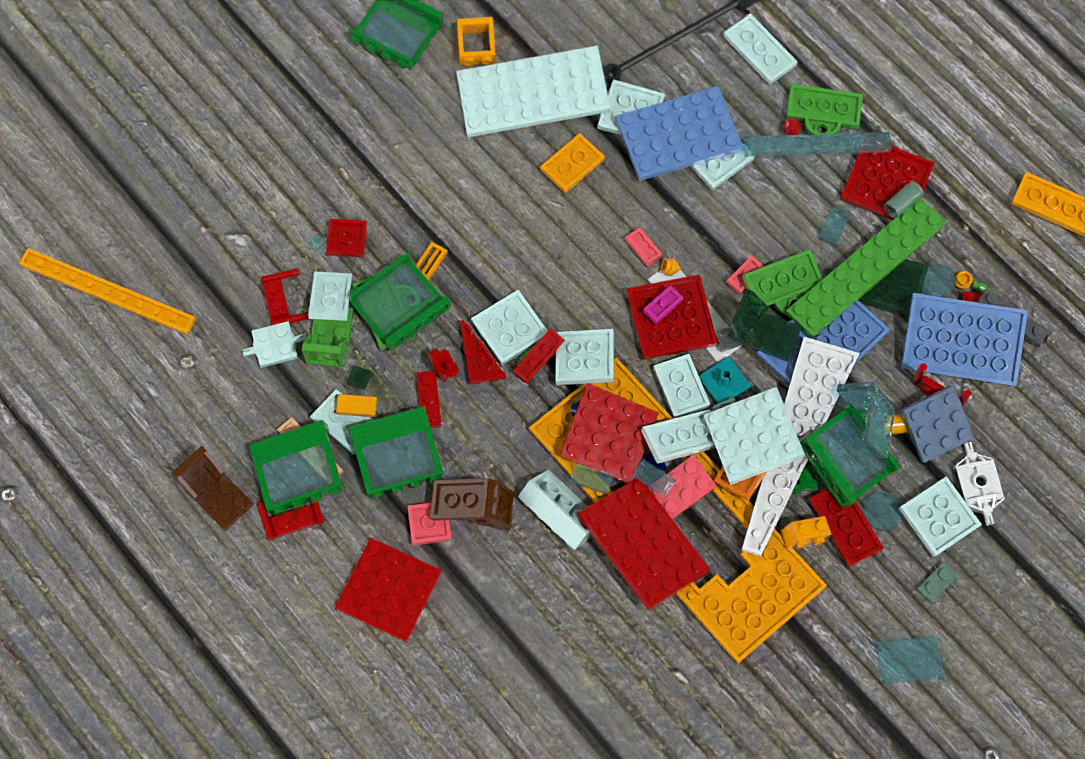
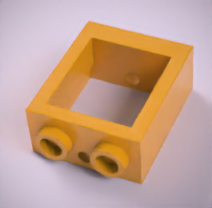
M493 17L457 19L460 65L495 64ZM489 33L490 51L464 52L463 34Z

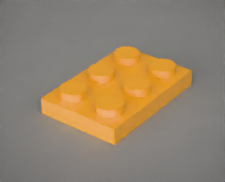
M579 133L541 165L540 170L566 194L605 160V156Z

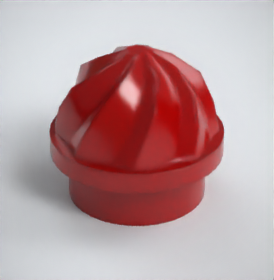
M792 118L783 123V131L787 136L796 137L800 133L801 124L797 119Z

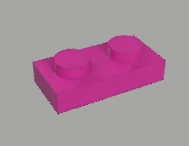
M670 285L643 309V313L657 325L684 298Z

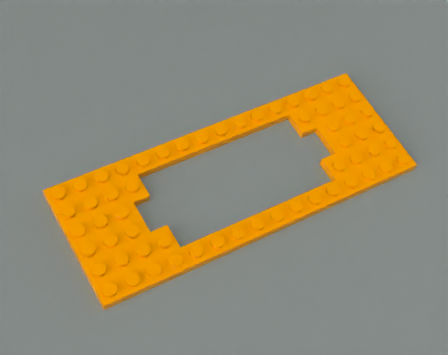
M617 357L614 359V382L590 383L659 412L655 424L673 419ZM585 383L531 425L529 431L587 496L596 503L613 493L597 476V471L559 456L587 384ZM703 451L681 457L685 461L694 455L713 481L720 471ZM716 484L717 488L712 490V492L748 530L754 509L752 503ZM775 528L761 557L744 551L740 554V557L750 567L730 585H727L717 574L700 589L692 583L676 593L678 598L737 664L744 660L827 587L824 581L793 548L787 549L784 538Z

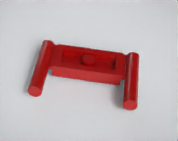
M298 268L261 277L272 325L288 321L291 324L309 319L308 312L289 315L282 279L299 276Z
M922 363L912 377V383H919L918 388L927 396L944 389V386L923 375L927 365ZM965 390L961 397H959L962 407L971 396L969 390Z
M313 485L306 487L307 493L315 490ZM310 501L311 506L308 505L271 517V519H269L265 502L257 503L268 541L324 523L319 502L312 503Z

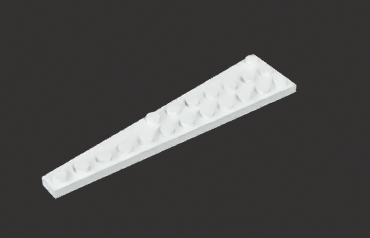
M807 337L803 338L784 402L799 442L826 423L859 356L858 352ZM806 455L801 459L767 471L759 488L741 551L761 557L808 460Z

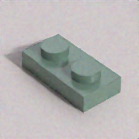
M943 562L916 591L932 604L959 575Z

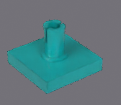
M730 357L725 358L699 375L702 386L716 404L732 397L737 398L751 389L750 383Z

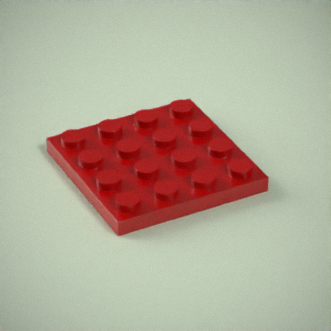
M866 136L840 200L894 220L895 218L885 211L884 204L910 181L918 183L924 191L935 162Z
M700 275L627 288L626 292L643 360L717 346L718 342ZM671 285L684 299L656 325L643 313V309Z
M587 383L559 456L628 484L634 480L647 446L641 430L644 426L655 424L659 412Z
M370 538L334 608L343 614L407 643L442 570L376 539Z

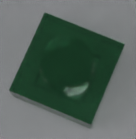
M353 365L347 385L366 391L372 371Z

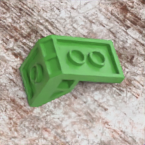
M349 307L347 321L313 320L312 332L307 335L302 346L306 364L345 367L354 308Z

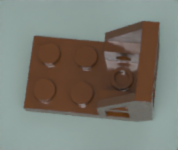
M203 446L199 447L172 472L180 486L224 531L254 505L227 477L224 470Z
M489 478L434 480L430 519L433 521L471 520L478 525L500 530H511L514 492L499 480Z

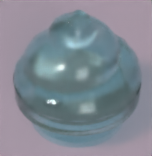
M319 234L309 242L310 248L315 252L326 253L327 238Z

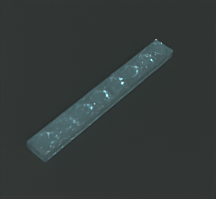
M889 132L744 137L743 146L744 157L890 152L891 141Z

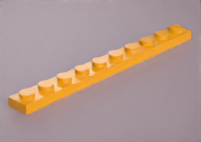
M27 248L19 262V265L25 269L187 336L196 321L195 316Z

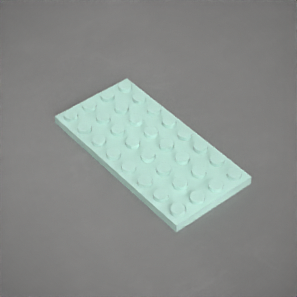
M598 46L457 71L468 137L610 112Z

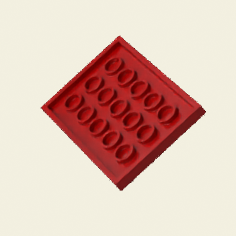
M640 477L583 509L577 515L648 611L702 578L711 570Z

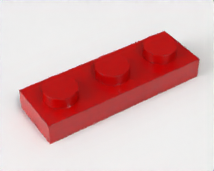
M550 328L513 371L528 383L565 340Z
M436 371L418 372L417 381L420 407L425 406L431 428L442 427Z

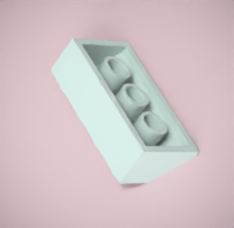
M550 470L529 480L518 496L524 505L535 512L538 518L551 527V530L558 534L568 546L574 550L582 546L592 535L577 515L588 506Z

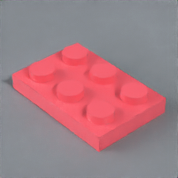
M692 455L651 485L649 489L673 520L717 488V485L697 458Z

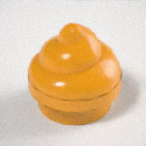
M664 258L661 263V272L667 276H672L681 270L675 258Z

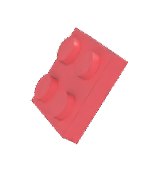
M432 503L408 506L412 546L452 540L449 520L433 521L430 519Z

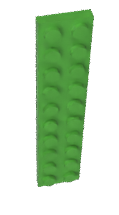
M919 198L788 308L786 314L813 339L940 231L947 222Z

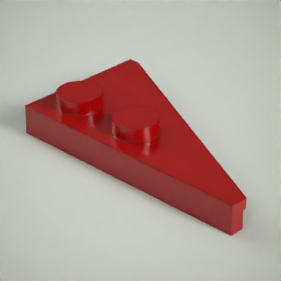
M461 320L460 324L470 385L507 379L506 373L501 370L481 340L475 336L471 327L464 320Z

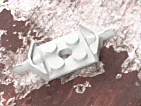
M967 442L963 444L966 457L956 464L953 469L957 471L966 504L972 511L984 515L986 526L993 525L995 523L991 513L1005 499L993 458L974 452L972 442ZM977 477H981L985 480L984 486H980L976 483Z

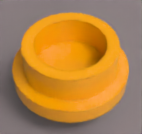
M967 271L958 272L954 277V284L959 289H968L973 284L972 275Z

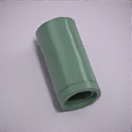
M910 181L884 204L885 211L893 218L898 217L923 196L922 188L918 183Z

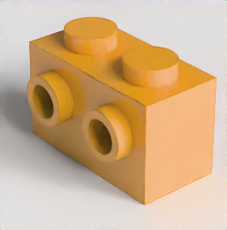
M825 516L791 522L781 530L787 549L794 547L803 548L810 544L819 545L832 535Z

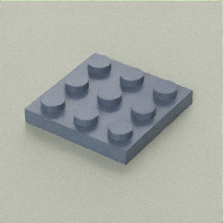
M950 385L901 409L920 461L923 463L974 439L955 386Z

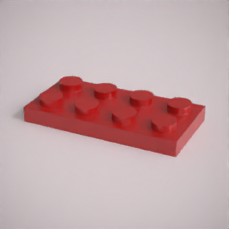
M829 488L809 498V502L818 517L825 516L832 534L830 537L849 568L884 549L856 501L842 508Z

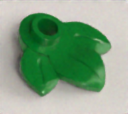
M810 463L805 464L797 481L798 485H795L792 494H798L803 490L813 491L817 488L819 482L812 478L813 467Z

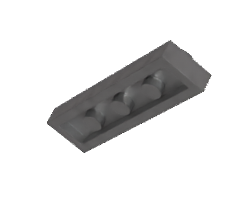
M989 288L982 292L976 302L1017 309ZM1027 316L1024 338L1036 347H1039L1049 330Z

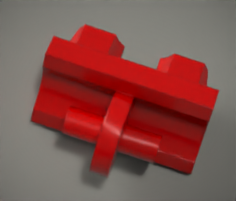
M434 348L428 354L441 381L445 382L447 378L457 375L459 371L458 365L453 362L448 350L444 348L442 351Z

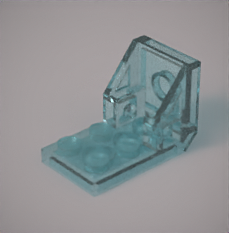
M874 382L838 384L837 392L850 406H854L859 412H864L866 428L863 433V442L880 459H887L896 405Z

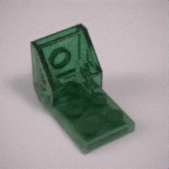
M745 289L728 336L735 342L788 362L802 326L768 314V306L754 291Z

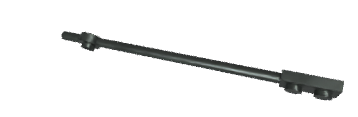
M734 0L621 65H606L603 71L605 81L612 83L613 80L619 81L621 72L737 6L743 11L760 0Z

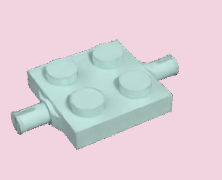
M289 321L252 330L253 347L242 349L244 357L255 354L261 368L298 359L296 343L304 342L306 333L294 336Z

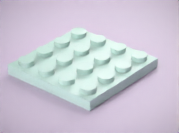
M777 387L704 415L731 485L805 457Z

